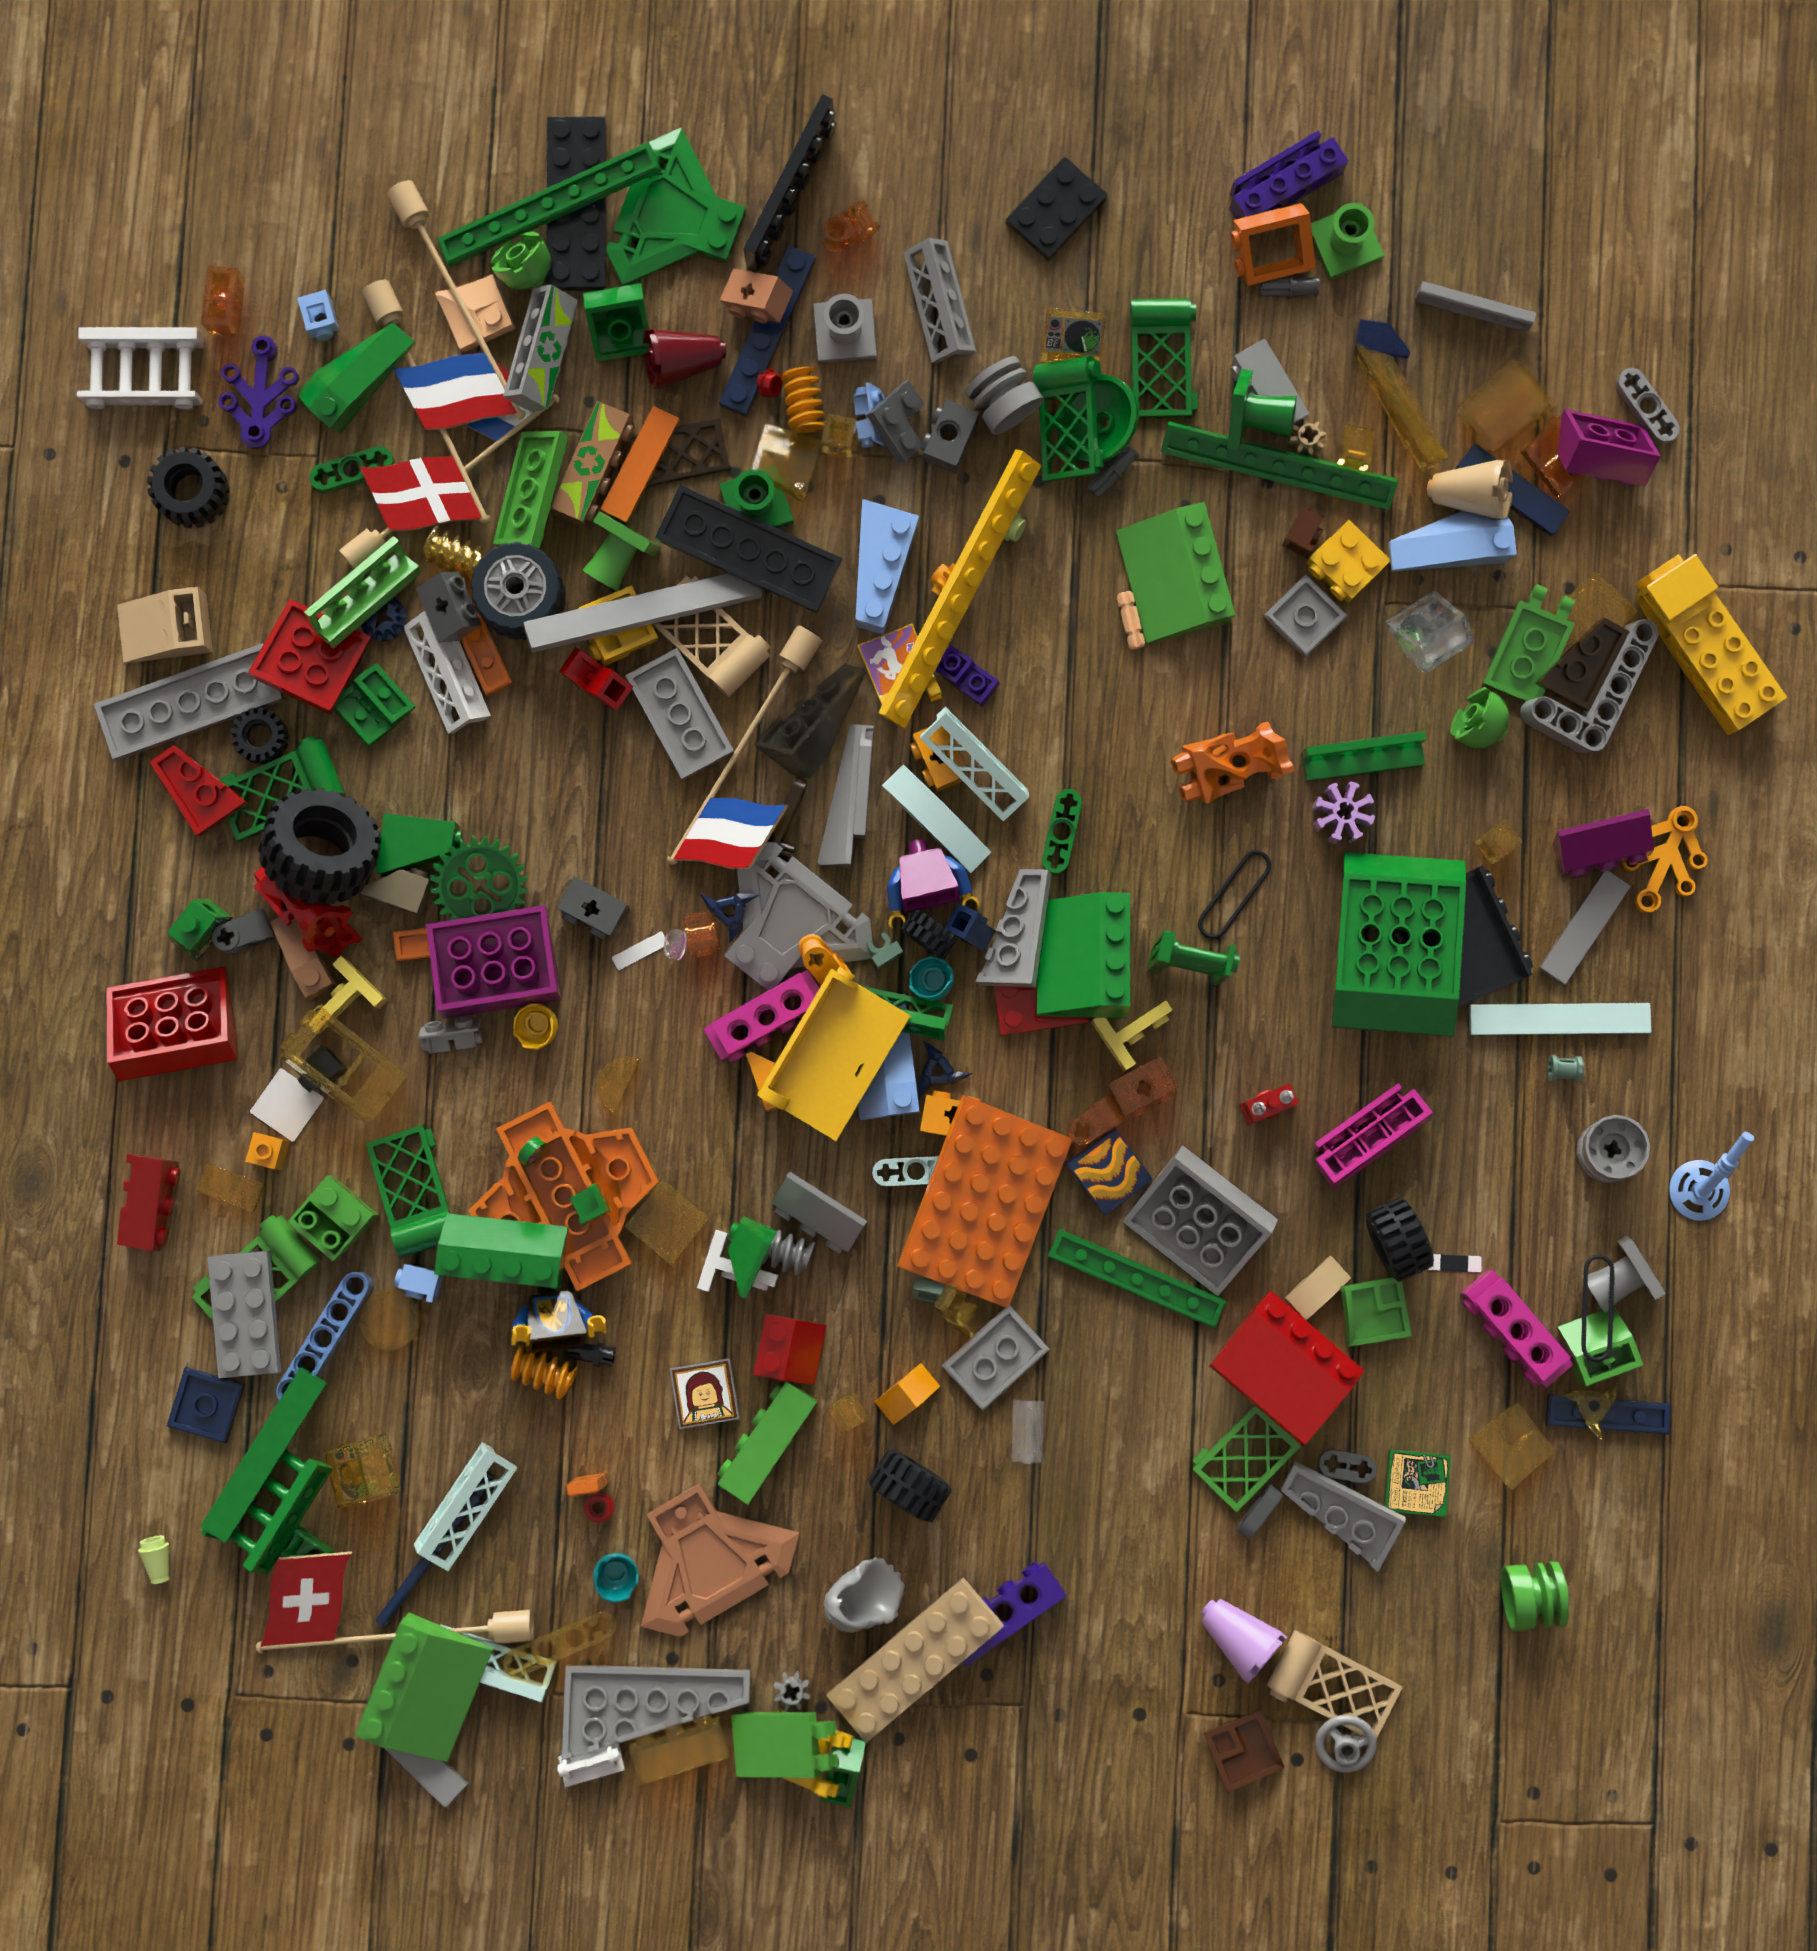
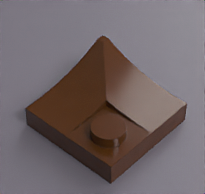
M1261 1709L1204 1732L1227 1792L1236 1790L1285 1768Z

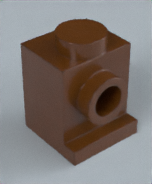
M1302 507L1282 546L1308 559L1314 549V546L1310 545V543L1316 545L1323 532V529L1319 527L1324 517L1323 514L1315 509L1308 508L1306 510Z

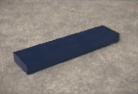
M1474 443L1455 469L1498 459ZM1512 470L1513 482H1508V492H1513L1510 508L1552 537L1568 516L1570 510Z
M1547 1394L1546 1425L1670 1434L1671 1404Z

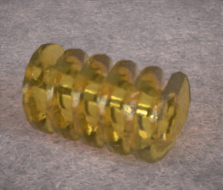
M435 526L424 544L423 556H425L426 562L430 564L435 562L436 566L441 569L446 566L448 572L459 571L462 578L468 576V581L471 582L474 568L477 567L478 561L482 558V546L479 545L474 551H471V541L468 540L462 547L460 546V536L457 535L451 542L449 541L450 532L446 531L440 537V527Z

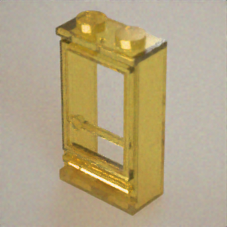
M323 1007L317 1008L315 1011L310 1009L300 1020L299 1023L302 1027L297 1034L291 1033L281 1044L280 1047L283 1049V1052L279 1057L362 1122L372 1123L408 1074L329 1014ZM324 1024L328 1025L362 1052L344 1076L338 1078L337 1085L299 1057ZM367 1056L378 1066L352 1098L340 1088L347 1084L348 1077L362 1059Z

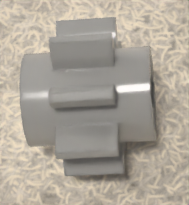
M796 1671L795 1675L788 1677L787 1673L783 1672V1683L774 1682L773 1685L775 1689L780 1690V1693L775 1696L774 1700L780 1701L782 1699L785 1702L784 1707L786 1711L790 1705L796 1704L798 1709H801V1698L810 1699L811 1694L804 1691V1688L809 1685L810 1681H801L799 1679V1671ZM787 1684H791L793 1688L799 1687L796 1697H793L791 1693L785 1694Z

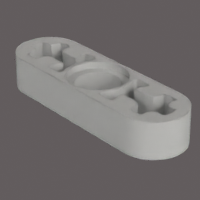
M1636 368L1625 369L1616 379V391L1639 423L1644 426L1654 443L1658 445L1670 444L1679 434L1680 427L1678 421L1640 370ZM1627 379H1634L1636 381L1633 387H1626L1624 383ZM1643 390L1644 393L1639 395V397L1636 400H1634V395ZM1645 399L1652 401L1655 406L1654 413L1646 414L1642 412L1640 401ZM1660 413L1661 417L1659 420L1652 424L1650 421ZM1661 426H1668L1670 428L1668 435L1666 433L1661 435L1658 432Z

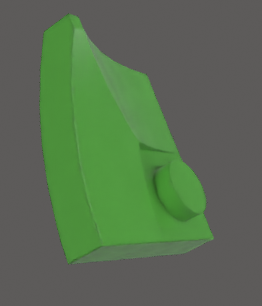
M1393 1277L1340 1286L1344 1310L1346 1346L1363 1345L1412 1336L1402 1281L1398 1282Z

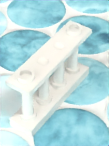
M79 327L78 339L86 348L91 350L90 391H77V397L88 408L104 409L105 405H175L179 409H192L193 405H203V399L198 393L190 391L191 352L195 348H204V336L197 327ZM106 348H117L120 350L119 391H102L103 352L106 351ZM136 348H147L150 351L149 391H132V356ZM165 348H176L179 350L178 391H161L162 352L165 351Z

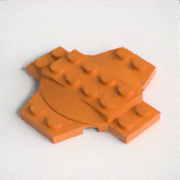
M552 1101L496 1128L509 1154L505 1163L504 1174L468 1210L470 1215L569 1227L564 1267L577 1292L631 1265L632 1262L620 1239L626 1215L660 1182L634 1129L631 1127L587 1135L564 1127ZM539 1137L546 1143V1147L540 1157L531 1166L526 1167L518 1161V1154L531 1138ZM594 1183L599 1184L612 1211L585 1225H581L578 1220L580 1217L570 1197L589 1188Z

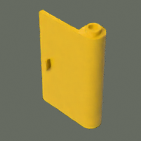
M839 967L837 971L830 970L757 1093L763 1100L781 1110L787 1111L835 1141L840 1137L911 1015L853 981L855 975L842 967Z

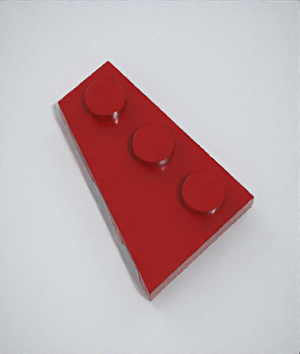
M171 746L150 761V764L196 836L201 837L249 804L178 746Z

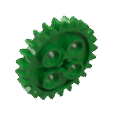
M471 835L470 844L467 845L460 838V848L456 849L449 844L448 847L451 854L449 856L443 853L439 854L444 863L433 864V868L439 874L430 875V880L438 883V885L431 887L430 891L434 894H440L433 902L434 905L444 904L439 913L440 915L450 913L448 920L517 910L515 904H525L524 899L519 896V894L528 893V888L520 884L528 881L527 875L519 874V872L525 869V865H515L519 858L518 853L509 856L510 845L507 844L500 849V840L498 838L494 840L492 845L488 844L487 835L483 836L481 843H477L475 836ZM472 857H482L485 860L484 866L479 870L470 869L468 862ZM462 867L477 881L484 878L485 886L498 894L501 900H495L481 887L474 890L475 886L472 880L459 873L457 869ZM500 874L506 875L509 880L505 887L496 888L492 885L495 876ZM453 881H464L466 883L465 890L459 894L451 892L450 885ZM480 898H486L490 901V906L486 911L480 912L474 909L475 901Z

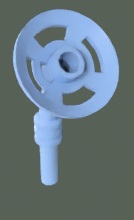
M1743 1132L1731 1150L1723 1154L1715 1165L1708 1161L1695 1160L1681 1165L1674 1172L1669 1183V1196L1674 1208L1681 1215L1692 1220L1702 1221L1714 1218L1724 1210L1730 1196L1727 1178L1738 1167V1160L1754 1140L1753 1135L1749 1132ZM1699 1168L1712 1171V1174L1709 1177L1700 1175ZM1688 1172L1690 1176L1684 1181L1682 1192H1678L1680 1180ZM1694 1180L1695 1182L1691 1185L1690 1191H1688L1690 1182ZM1719 1189H1722V1198L1719 1204L1713 1208L1712 1205L1719 1197ZM1714 1190V1195L1712 1199L1709 1201L1708 1198L1712 1195ZM1689 1199L1696 1205H1702V1213L1689 1210L1683 1202Z

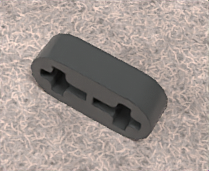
M1327 1449L1319 1455L1317 1460L1320 1472L1330 1478L1367 1483L1375 1477L1377 1472L1375 1462L1363 1454ZM1331 1455H1335V1460L1344 1463V1468L1334 1467L1332 1472H1329V1467L1324 1465L1325 1459L1330 1460ZM1361 1460H1365V1465L1370 1467L1369 1473L1364 1472L1362 1477H1359V1472L1349 1469L1350 1464L1360 1465Z
M1269 1484L1242 1517L1235 1530L1249 1540L1278 1504L1283 1493Z

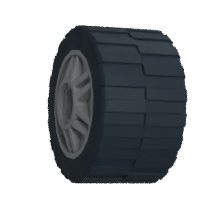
M521 542L501 544V546L489 550L484 557L482 556L478 561L477 567L474 568L470 585L472 600L486 624L501 636L504 635L513 640H527L523 622L559 614L565 607L566 591L559 571L552 559H549L544 551L537 549L531 544L527 545ZM523 589L520 593L514 594L516 590Z

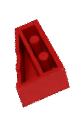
M127 1154L126 1163L132 1164L130 1180H125L123 1184V1190L128 1191L125 1207H122L120 1211L117 1245L149 1251H161V1246H165L168 1239L169 1231L168 1228H165L167 1217L172 1215L175 1201L174 1198H171L173 1187L177 1186L180 1180L181 1170L177 1168L179 1162Z

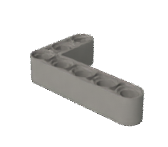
M1642 619L1629 623L1624 627L1630 632L1590 711H1583L1580 715L1559 702L1544 696L1528 700L1522 705L1520 714L1523 722L1578 753L1584 754L1603 749L1657 640L1658 628L1652 620ZM1637 628L1643 633L1642 641L1637 637ZM1625 654L1630 658L1629 667L1624 663ZM1612 680H1614L1618 686L1617 693H1615L1611 688ZM1536 705H1539L1542 709L1541 718L1535 713ZM1600 706L1605 711L1604 719L1600 718L1598 714ZM1562 718L1567 723L1566 732H1564L1560 726ZM1587 732L1592 736L1591 746L1586 742Z

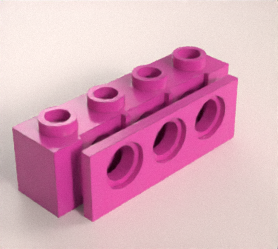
M806 970L710 1023L711 1025L704 1028V1031L721 1061L729 1060L730 1064L734 1063L746 1055L744 1050L755 1045L756 1049L772 1041L770 1035L781 1030L784 1034L797 1027V1020L804 1016L820 988L810 971ZM790 996H797L801 999V1005L797 1010H788L785 1007V1002ZM764 1011H771L775 1014L773 1023L767 1026L760 1024V1014ZM740 1025L746 1026L749 1030L748 1036L741 1041L733 1038L734 1029Z
M1399 1083L1315 1142L1317 1154L1324 1153L1316 1159V1167L1333 1190L1432 1119L1433 1112L1415 1089L1402 1097V1087ZM1397 1102L1399 1103L1392 1109L1387 1111L1385 1114L1380 1116V1114L1383 1113L1382 1110L1384 1108H1386L1387 1106L1391 1107ZM1374 1119V1121L1371 1124H1369L1364 1129L1355 1134V1132L1358 1131L1359 1126H1361L1363 1123L1368 1124L1370 1121ZM1350 1137V1139H1348L1346 1142H1344L1339 1147L1334 1149L1332 1152L1330 1151L1334 1148L1333 1145L1336 1144L1338 1141H1344L1345 1139Z
M1486 1270L1460 1293L1465 1299L1462 1302L1465 1308L1473 1316L1478 1314L1485 1322L1482 1325L1483 1329L1492 1339L1499 1338L1505 1346L1502 1351L1513 1363L1518 1361L1525 1369L1522 1372L1523 1376L1534 1387L1538 1384L1540 1387L1547 1388L1574 1365L1567 1352L1502 1277L1500 1278L1494 1270ZM1497 1299L1501 1309L1497 1315H1494L1491 1311V1303ZM1518 1323L1521 1332L1514 1339L1511 1335V1327ZM1537 1346L1541 1355L1534 1362L1531 1358V1352Z

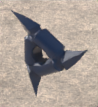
M701 893L710 913H714L716 918L726 927H729V944L742 926L740 923L743 920L745 904L760 896L736 893V896L732 895L715 901ZM726 907H734L735 914L732 916L726 914L724 911Z
M923 1041L930 1058L927 1059L922 1076L919 1077V1100L929 1086L947 1085L949 1083L952 1085L973 1073L954 1072L952 1065L945 1056H942L943 1053ZM935 1066H941L944 1073L942 1076L936 1077L933 1075L932 1069Z

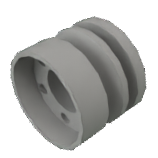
M1015 356L1005 358L989 366L970 382L965 389L968 398L974 400L973 405L976 409L988 407L983 413L982 419L994 435L1003 433L1023 422L1044 402V397L1034 382L1021 384L1027 377V372L1025 369L1020 368L1021 363Z
M1612 1115L1598 1120L1582 1132L1577 1141L1576 1156L1579 1166L1587 1176L1598 1182L1614 1183L1633 1176L1644 1167L1649 1158L1650 1143L1646 1131L1638 1122L1627 1116ZM1611 1144L1612 1151L1616 1152V1154L1608 1157V1151L1604 1150V1147Z

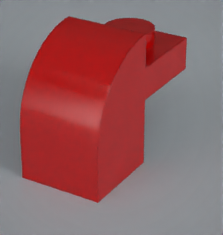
M576 647L559 670V673L575 684L574 686L618 711L634 687L616 672L600 665Z

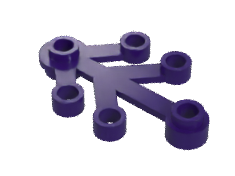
M259 336L252 342L251 349L256 356L254 389L241 377V371L236 365L226 364L221 370L224 380L233 384L252 406L251 418L239 407V401L232 393H223L219 397V405L224 411L231 413L242 426L241 437L243 442L255 449L267 445L271 438V429L286 416L294 414L297 410V404L293 398L285 395L278 399V408L264 418L265 408L285 390L296 386L299 382V374L292 367H285L280 371V378L266 390L269 361L273 360L278 352L277 345L268 336ZM267 343L265 350H258L260 344ZM230 370L236 371L234 377L227 378V373ZM288 373H294L291 381H285V376ZM232 398V405L229 407L224 406L225 401ZM285 402H291L292 405L289 409L284 410L282 408ZM253 429H260L258 436L251 437Z

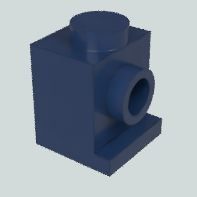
M960 903L957 904L945 926V929L950 931L951 934L984 952L996 930L986 925L987 918Z

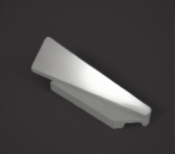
M853 724L849 727L818 857V865L851 868L853 840L866 839L874 726Z

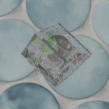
M1434 590L1385 621L1387 628L1408 659L1425 674L1475 642L1466 615Z

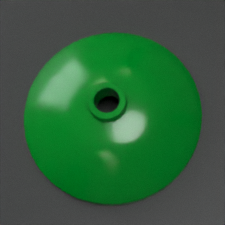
M1101 374L1098 382L1095 384L1097 442L1098 449L1103 450L1104 462L1122 452L1133 438L1138 425L1139 407L1134 392L1124 381L1112 375ZM1086 393L1079 394L1071 404L1079 412L1086 405ZM1068 408L1059 422L1068 429L1077 416ZM1109 420L1108 426L1104 428L1105 422ZM1082 421L1073 433L1081 442L1088 433L1087 425ZM1057 427V433L1060 440L1061 437L1064 435V432ZM1070 438L1063 446L1070 455L1078 447ZM1083 451L1078 460L1089 463V455Z

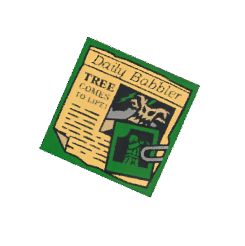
M1388 1449L1384 1506L1398 1513L1446 1517L1451 1456Z

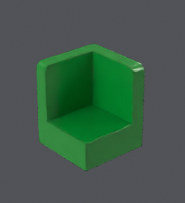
M594 1183L589 1188L570 1197L580 1217L578 1220L581 1225H585L612 1211L599 1184Z

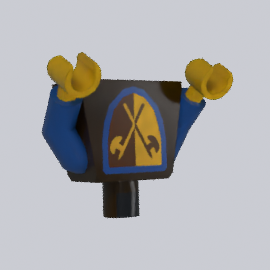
M536 1286L538 1294L528 1297L527 1305L519 1309L511 1325V1345H516L517 1341L525 1342L526 1354L583 1347L587 1333L586 1330L588 1331L589 1338H593L595 1336L594 1332L597 1331L607 1334L606 1320L602 1316H594L580 1301L574 1300L570 1291L556 1292L555 1288Z

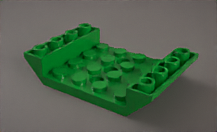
M1344 852L1332 1027L1454 1037L1460 992L1466 895L1465 861ZM1365 928H1374L1379 934L1378 939L1374 942L1365 941L1361 935ZM1396 930H1404L1409 935V941L1405 944H1397L1392 939V934ZM1428 932L1436 933L1440 938V943L1434 947L1427 946L1423 941V935Z

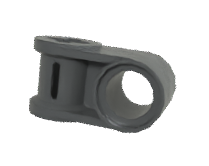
M264 909L249 912L238 919L221 924L215 928L212 934L214 945L229 954L262 945L275 938ZM226 933L234 936L230 939V945L222 942L226 939Z

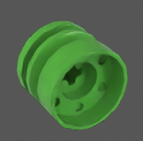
M1548 1561L1545 1567L1540 1562L1535 1563L1532 1577L1527 1566L1524 1564L1503 1566L1501 1570L1502 1600L1508 1625L1513 1632L1534 1630L1537 1615L1544 1628H1551L1553 1622L1557 1627H1565L1568 1624V1588L1562 1569L1557 1561Z

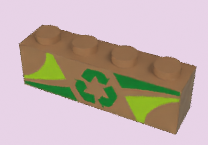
M599 401L596 402L552 502L551 511L554 516L585 529L589 521H594L599 512V505H597L601 494L605 496L610 487V473L613 468L617 469L621 462L623 452H620L624 441L629 442L632 437L634 425H632L633 422L630 414Z

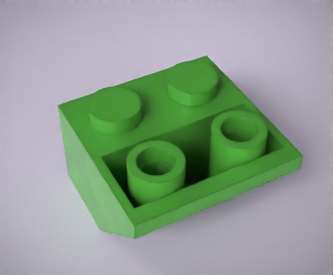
M327 1175L288 1220V1223L328 1258L335 1261L362 1237L380 1214L335 1176Z
M1614 1306L1612 1350L1608 1358L1603 1361H1590L1582 1352V1318L1556 1327L1564 1349L1574 1364L1571 1368L1579 1385L1588 1386L1643 1366L1634 1338ZM1601 1310L1587 1315L1586 1350L1593 1357H1601L1607 1351L1609 1310L1606 1313Z

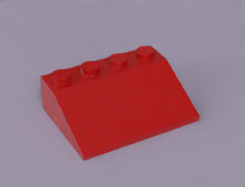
M225 966L106 988L107 1064L118 1082L238 1060L237 1033Z
M1269 1291L1255 1303L1209 1365V1367L1302 1446L1307 1444L1365 1371L1272 1291Z

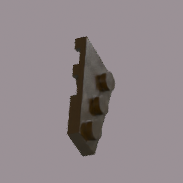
M1605 617L1600 618L1535 684L1583 711H1590L1630 631Z

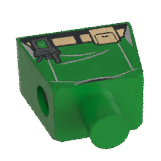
M194 899L171 926L167 935L174 945L198 962L213 943L212 934L215 928L229 922L233 917L210 899Z

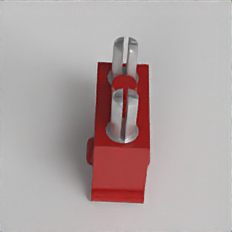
M1288 1083L1272 1091L1267 1089L1259 1092L1257 1097L1241 1103L1239 1106L1247 1124L1250 1125L1265 1118L1272 1119L1278 1116L1281 1111L1299 1104L1291 1084Z

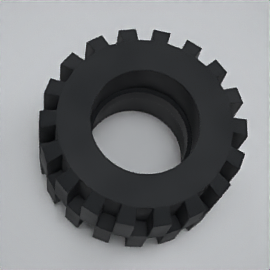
M179 447V452L177 453L174 449L168 450L169 456L166 458L162 455L157 458L160 462L158 466L152 464L150 468L153 476L147 477V483L151 486V488L147 489L148 495L153 499L151 501L154 506L172 523L178 526L182 524L185 528L192 529V524L200 528L204 527L203 522L206 520L210 524L216 521L213 516L216 513L220 516L222 515L224 510L221 506L222 504L227 505L229 501L225 494L230 493V487L226 483L228 479L217 463L205 452L201 453L199 449L193 447L191 451L186 447ZM188 475L202 476L203 485L195 498L188 501H178L175 499V488L182 478Z
M1397 1198L1366 1213V1225L1372 1243L1386 1270L1395 1280L1401 1282L1433 1267L1434 1255L1427 1234L1415 1211L1403 1198Z
M894 1449L886 1450L868 1479L870 1486L881 1496L909 1514L926 1522L934 1521L952 1492L950 1485L944 1479L917 1461Z

